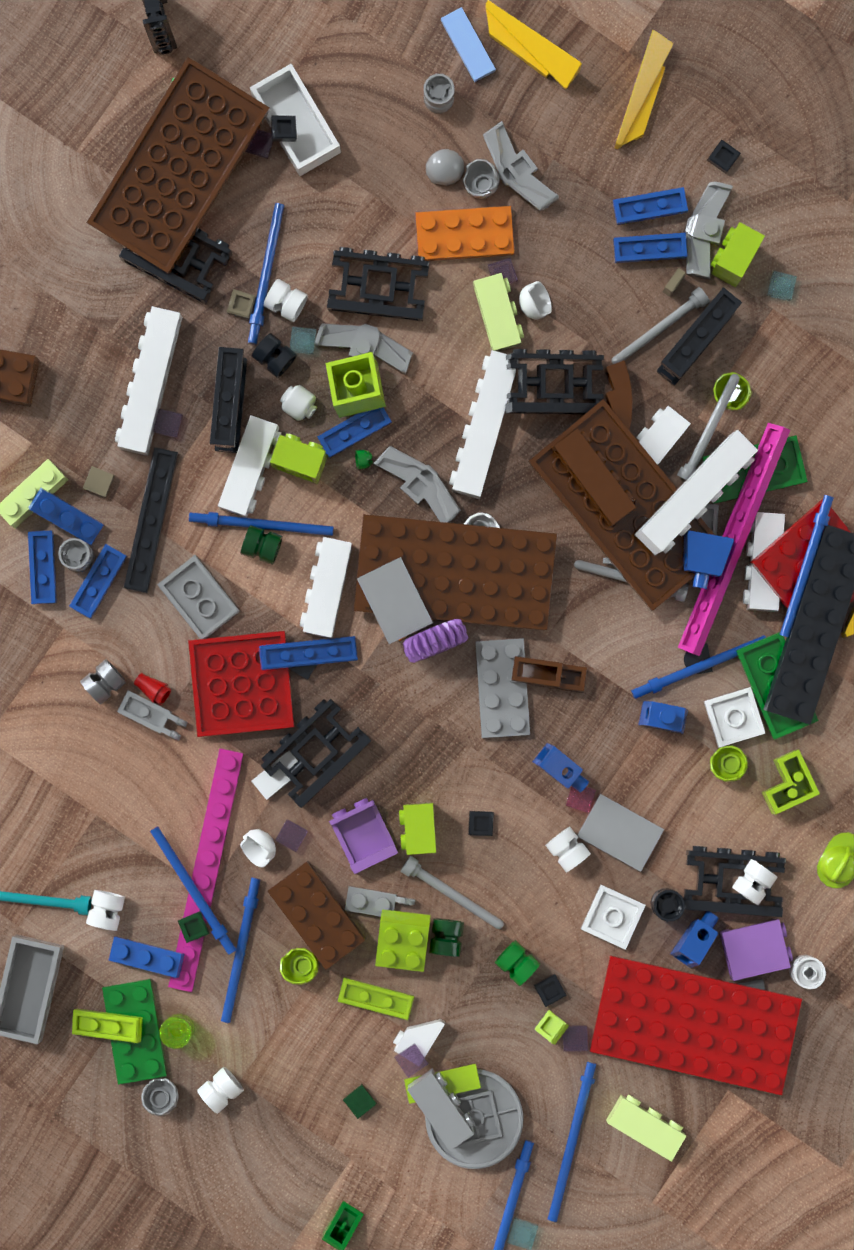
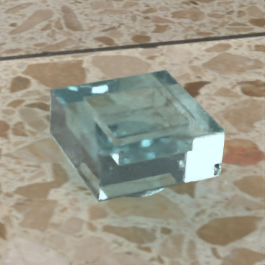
M773 271L767 296L791 301L797 276Z
M292 327L290 349L296 353L314 354L316 329Z
M514 1217L507 1242L531 1250L538 1224Z

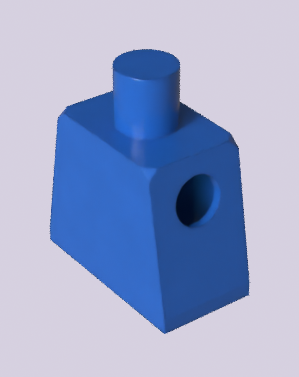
M690 530L684 534V571L695 573L693 587L707 589L709 576L719 577L722 575L733 545V538Z
M643 701L638 725L684 734L688 709L653 701Z
M549 743L543 747L532 761L567 789L572 786L581 793L589 783L581 775L583 769ZM567 767V774L562 775L563 769Z
M706 911L701 920L692 921L670 955L689 968L700 965L718 935V932L713 928L719 918L710 911ZM698 932H699V933L701 934V936H702V939H701V940L698 938V935H697Z

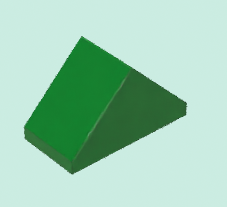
M343 1201L324 1230L322 1240L337 1250H345L364 1214Z

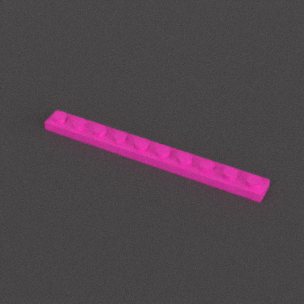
M768 423L757 449L758 451L754 456L755 460L750 466L722 536L734 539L723 573L719 577L709 576L707 589H701L678 645L680 649L698 656L701 654L790 433V430L785 427Z
M221 748L219 749L192 874L193 882L210 908L244 753ZM189 893L183 918L200 911ZM180 930L176 952L184 953L185 955L179 978L170 977L168 987L193 992L205 936L186 943Z

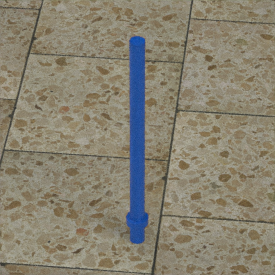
M587 1062L584 1075H581L580 1078L582 1084L548 1215V1220L552 1222H557L591 1085L595 1083V1078L593 1077L596 1063Z

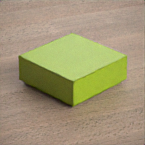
M548 1010L534 1030L555 1045L569 1025L552 1011Z

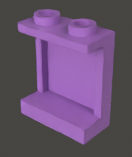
M367 798L354 803L355 809L346 812L344 808L332 814L334 819L329 821L354 874L398 853L374 800L369 802Z
M775 918L771 919V921L733 930L719 931L731 980L735 981L791 968L789 961H793L791 949L789 946L786 947L784 942L787 932L784 923H780L779 919Z

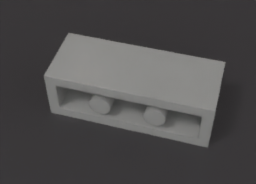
M432 1068L410 1083L407 1090L448 1150L451 1151L474 1135L473 1126H475V1122L469 1113L464 1114L459 1107L461 1102L454 1092L450 1094L446 1089L447 1082L440 1072L436 1074Z

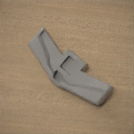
M502 121L483 134L498 170L499 177L505 186L513 188L540 211L546 209L559 199L558 194H555L532 175L538 168L526 152L522 150L518 154L515 153Z
M720 182L708 183L694 212L688 218L685 228L687 244L686 274L710 280V243L715 245L720 243L725 220L718 219L717 216L733 188L732 185Z
M322 323L314 343L317 347L351 348L349 357L373 352L374 356L405 375L413 354L409 349L379 332L377 327L367 324L355 326Z
M389 446L374 462V465L406 481L400 489L417 505L425 498L440 522L451 523L461 511L442 483L438 473L430 465H425L392 446Z

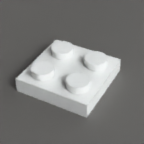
M751 687L704 701L718 748L765 734Z
M600 884L581 930L626 950L646 905Z

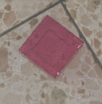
M571 786L565 806L589 813L596 790L586 787L580 793Z

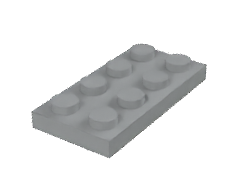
M524 638L475 641L482 738L530 735L527 684L511 681L515 656L525 658Z

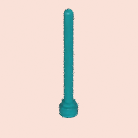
M0 891V901L74 909V912H78V915L88 916L92 905L91 896L81 895L80 898L66 899Z

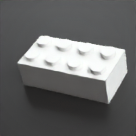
M292 64L250 87L252 97L270 107L271 110L265 118L270 127L272 115L296 116V142H280L299 176L341 153L338 141Z

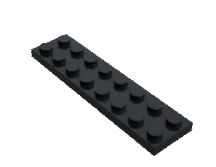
M830 525L824 527L789 638H786L763 710L811 725L854 592V533Z

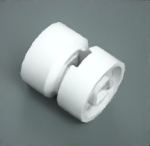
M277 279L269 290L263 306L275 313L281 311L282 317L295 322L307 301L308 295L298 289L291 290L289 284Z
M570 826L545 845L553 856L559 857L558 863L566 873L591 854L583 843L577 842L578 836Z
M751 859L744 869L745 875L739 876L732 888L759 906L766 895L764 890L771 888L778 877Z
M94 890L91 902L94 909L89 910L86 924L117 931L120 921L118 912L123 909L125 897L107 891Z
M799 955L790 963V977L799 986L806 989H815L824 982L826 976L825 967L818 959L809 955Z
M225 1067L221 1068L213 1076V1082L207 1081L197 1090L203 1101L217 1114L228 1105V1099H235L244 1091L239 1081Z

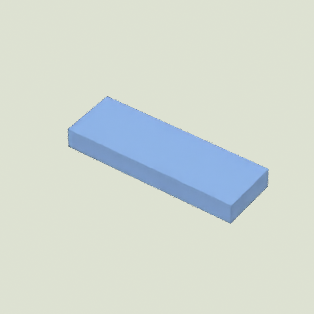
M462 7L442 17L441 22L473 81L476 82L495 72L496 69Z

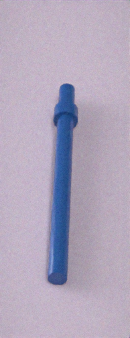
M275 203L254 312L250 315L249 320L251 327L248 343L257 345L260 327H263L265 319L263 316V305L267 296L284 205L280 203Z
M824 495L819 513L815 515L813 521L815 526L780 632L782 636L789 638L824 527L828 526L830 517L828 514L834 497Z
M209 512V514L189 513V522L206 523L212 527L226 525L249 528L250 525L267 530L333 536L334 526L223 516L217 512Z
M763 635L662 678L658 679L655 677L648 680L647 684L631 690L634 699L651 692L653 694L660 692L665 686L738 657L735 650L766 636Z
M157 826L150 831L212 928V935L216 940L219 939L227 954L230 955L237 949L226 934L228 932L224 924L221 925L160 828Z
M251 877L248 896L244 898L243 906H245L221 1017V1021L226 1023L231 1022L254 909L258 907L259 899L257 895L261 881L258 878Z
M525 1140L520 1158L516 1160L514 1167L516 1173L493 1250L504 1249L525 1173L529 1172L531 1165L529 1160L534 1146L532 1141Z

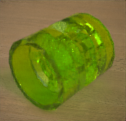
M182 1013L169 1016L160 1028L162 1042L172 1049L185 1046L195 1032L192 1019Z

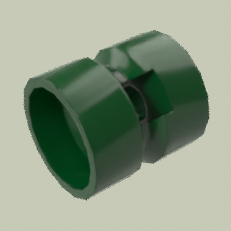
M250 525L240 554L250 558L259 556L260 561L273 565L283 536L273 532L265 534L264 529Z
M433 918L432 933L435 934V937L431 939L429 953L460 957L462 943L459 941V938L463 936L464 922Z

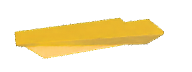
M488 0L485 10L489 36L542 76L547 78L550 74L564 89H567L580 72L582 63Z
M652 30L614 147L615 149H619L623 145L637 140L644 135L664 74L665 67L663 64L673 46L671 41L655 30Z

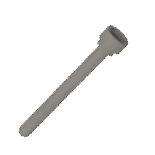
M700 287L691 292L689 301L614 356L612 364L628 359L694 308H703L709 304L710 300L706 293Z
M737 374L730 376L688 464L685 463L684 467L680 468L677 476L687 480L697 470L706 447L740 380Z
M577 560L574 563L575 568L578 570L627 582L616 569L582 560ZM689 584L683 585L671 597H675L677 601L684 602Z
M410 855L402 867L401 873L408 877L416 876L496 929L503 928L504 923L502 920L422 869V865L418 863L419 860Z

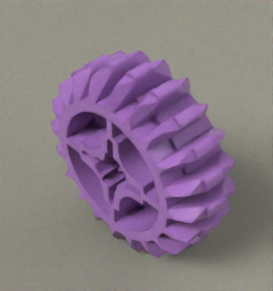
M454 619L409 637L403 642L406 657L408 656L409 661L415 663L456 647L468 639L466 627L460 619Z

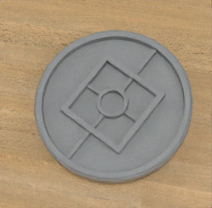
M477 1069L481 1084L480 1089L456 1094L461 1102L459 1107L464 1114L469 1113L475 1122L473 1136L449 1151L425 1116L427 1133L437 1152L452 1164L468 1169L486 1168L502 1161L517 1145L523 1128L522 1105L515 1090L499 1075L482 1069Z

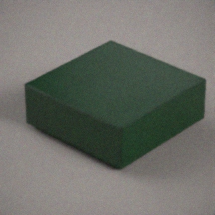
M201 911L178 920L186 943L210 934Z
M363 1084L343 1098V1101L357 1119L377 1104Z

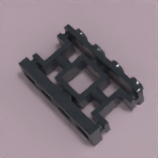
M142 0L147 19L142 21L154 53L161 55L171 53L173 49H177V44L163 6L168 1Z
M198 228L187 245L191 248V251L183 266L175 265L170 274L136 255L128 248H123L119 257L126 264L206 305L210 298V293L214 289V285L205 280L215 261L226 266L228 259L233 254L229 249V244L220 239H217L215 242L207 238L208 234ZM193 240L220 253L221 256L211 252L206 263L196 258V255L200 250V246L193 242ZM190 266L201 271L196 282L204 288L202 289L175 274L178 273L185 277Z
M339 247V251H333L332 266L344 268L341 290L329 289L327 310L423 322L425 300L413 299L416 277L428 278L429 261H425V257L411 256V259L401 258V254L387 253V256H379L377 251L363 250V254L354 253V249L348 247ZM341 259L373 262V265H363L362 277L349 275L350 263L343 262ZM388 264L421 268V271L411 270L410 282L396 281L397 268L388 267ZM368 271L391 274L389 296L366 294ZM347 285L361 286L360 299L369 300V303L336 299V296L346 297ZM395 291L409 292L408 305L417 306V309L384 305V302L394 303Z
M723 287L661 361L657 373L675 386L733 317L742 302Z
M219 347L210 434V445H215L216 452L237 453L240 445L247 372V358H243L244 349Z
M513 349V353L506 355V360H508L507 370H518V393L507 394L508 403L505 404V414L585 415L603 399V394H592V371L603 370L602 360H604V355H597L595 350L582 351V354H574V350H559V354H551V350L540 349L536 350V354L527 353V349ZM517 360L546 361V364L537 365V377L527 376V364L517 363ZM564 361L592 362V365L583 366V377H573V364H564ZM546 370L564 371V393H546ZM527 386H537V399H547V403L517 402V399L527 398ZM573 387H583V400H593V403H564V400L574 398Z
M323 699L314 708L316 713L311 718L308 716L304 717L296 725L299 729L293 735L288 733L279 741L282 746L274 752L271 749L261 759L264 762L261 767L271 777L281 769L296 785L288 795L300 808H303L371 742L369 737L359 727L349 735L333 719L341 711V708L332 699L328 702ZM330 708L332 712L326 716V719L334 727L325 736L316 728L307 734L305 731ZM340 734L348 742L357 736L359 739L334 762L332 758L339 752L330 743ZM316 735L331 753L319 765L313 768L298 751ZM295 742L297 745L291 752L299 761L289 770L280 761L272 768L270 765ZM305 767L314 776L322 770L324 773L299 796L297 792L303 785L295 777Z
M693 846L692 850L686 851V865L698 866L696 890L684 889L685 910L782 917L783 897L771 896V888L764 890L766 893L764 900L773 901V905L759 904L758 906L756 904L741 903V899L747 898L740 893L722 892L724 868L744 870L747 866L744 864V860L776 862V867L766 866V869L770 872L785 873L786 858L780 857V853L765 852V856H758L754 850H741V854L731 853L732 849L717 848V852H707V847ZM695 856L726 858L728 863H717V875L704 874L705 862L696 861ZM703 883L716 884L715 896L725 898V902L692 899V895L702 896Z

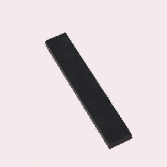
M154 447L124 589L143 593L149 592L178 452Z

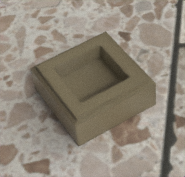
M678 268L665 286L663 293L672 296L684 279L686 272Z
M233 289L227 314L250 320V315L256 302V295Z
M91 466L83 489L106 498L115 475Z

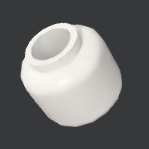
M301 385L290 386L280 400L282 402V410L297 421H301L305 417L310 419L317 409L314 405L316 396Z

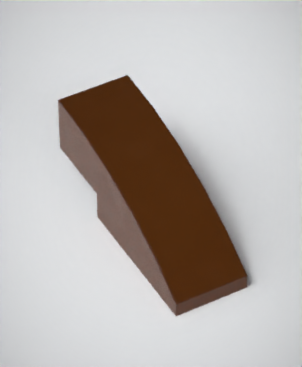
M623 360L606 367L605 373L612 391L607 392L604 397L610 408L630 430L633 407L632 389L629 373Z
M515 656L511 681L584 693L587 667Z

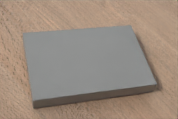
M196 555L157 584L200 639H207L240 612Z
M401 557L357 578L389 644L433 623Z
M599 794L577 836L641 872L664 829Z

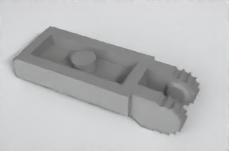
M129 690L117 711L160 734L164 733L178 741L181 735L174 730L165 728L168 719L181 727H186L188 724L187 721L171 714V711Z
M349 886L345 911L381 917L382 909L394 911L395 902L411 906L415 905V899L400 897L393 893Z

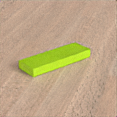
M344 977L337 1002L408 1020L414 995Z
M74 1009L72 1034L139 1043L142 1037L143 1017Z
M476 1064L439 1071L447 1082L445 1087L450 1094L481 1088ZM420 1076L404 1079L409 1104L415 1103V1100L407 1090L408 1085Z

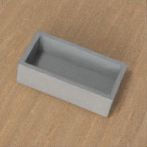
M21 935L12 937L0 987V1036L34 1044L42 1042L65 945Z

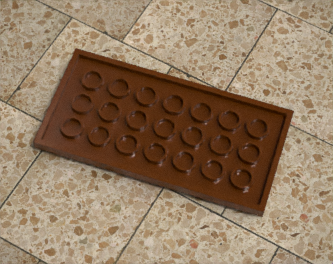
M187 57L86 223L170 274L271 110L270 107Z
M604 399L528 461L651 611L655 610L694 577L695 573L684 571V535L680 536L678 534L673 540L675 545L667 553L662 551L656 555L634 535L677 491V488ZM577 428L580 432H586L592 441L590 446L595 452L597 450L600 451L606 459L604 465L609 471L613 470L621 480L619 485L624 491L628 490L636 500L634 502L636 508L614 525H608L552 450L553 446ZM694 517L689 523L691 525L690 531L715 535L701 517L698 520Z
M363 514L357 578L401 557L431 619L448 621L460 619L462 622L547 630L557 534ZM357 580L354 611L373 613Z

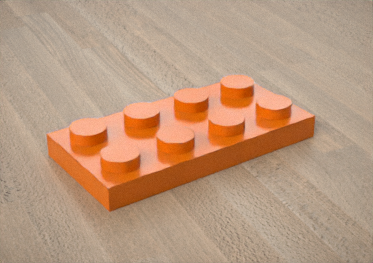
M511 206L415 212L418 256L425 257V261L514 255Z

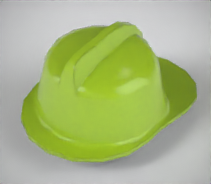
M847 832L834 836L819 859L817 874L826 886L842 888L854 879V834Z

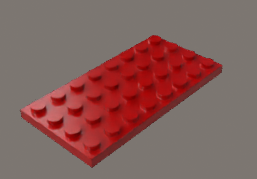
M610 955L590 1052L782 1095L802 998Z

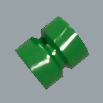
M514 940L494 963L502 971H509V977L518 986H521L537 970L541 963L531 954L526 955V949L517 940Z

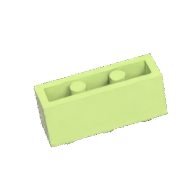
M502 273L473 281L491 349L498 352L521 345V339L524 338L521 324L516 325L514 316L518 314L514 301H509L507 293L511 292L508 279H503Z
M47 459L0 502V515L10 526L16 529L33 513L28 507L40 488L42 487L54 494L68 481L67 477L53 462Z
M620 1095L606 1119L607 1123L672 1162L686 1138L685 1133L682 1131L684 1127L673 1120H670L669 1123L662 1120V1114L649 1107L648 1111L639 1106L641 1101L635 1097L628 1095L626 1098Z

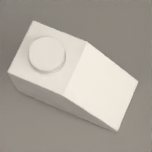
M438 1019L407 1027L405 1032L400 1030L393 1041L396 1044L394 1051L420 1066L444 1027L445 1021Z

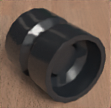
M269 333L257 345L251 356L261 365L267 364V370L279 378L291 366L297 354L288 346L282 347V341L274 334Z
M662 888L656 891L650 901L653 913L661 920L667 922L679 919L685 910L683 897L677 891L669 888Z

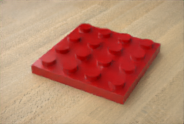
M823 499L750 562L787 609L815 526L813 521L816 513H819ZM831 507L828 514L830 517L828 525L850 532ZM854 592L850 603L854 600Z
M285 631L188 640L197 737L294 727L289 668L261 670L259 646L286 643Z

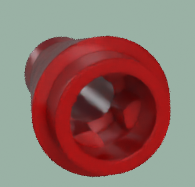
M140 673L134 681V685L155 704L162 705L171 693L167 683L146 676L143 673Z

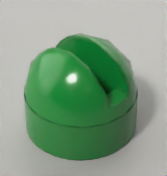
M355 451L357 470L366 469L372 465L373 460L371 459L373 455L369 451Z

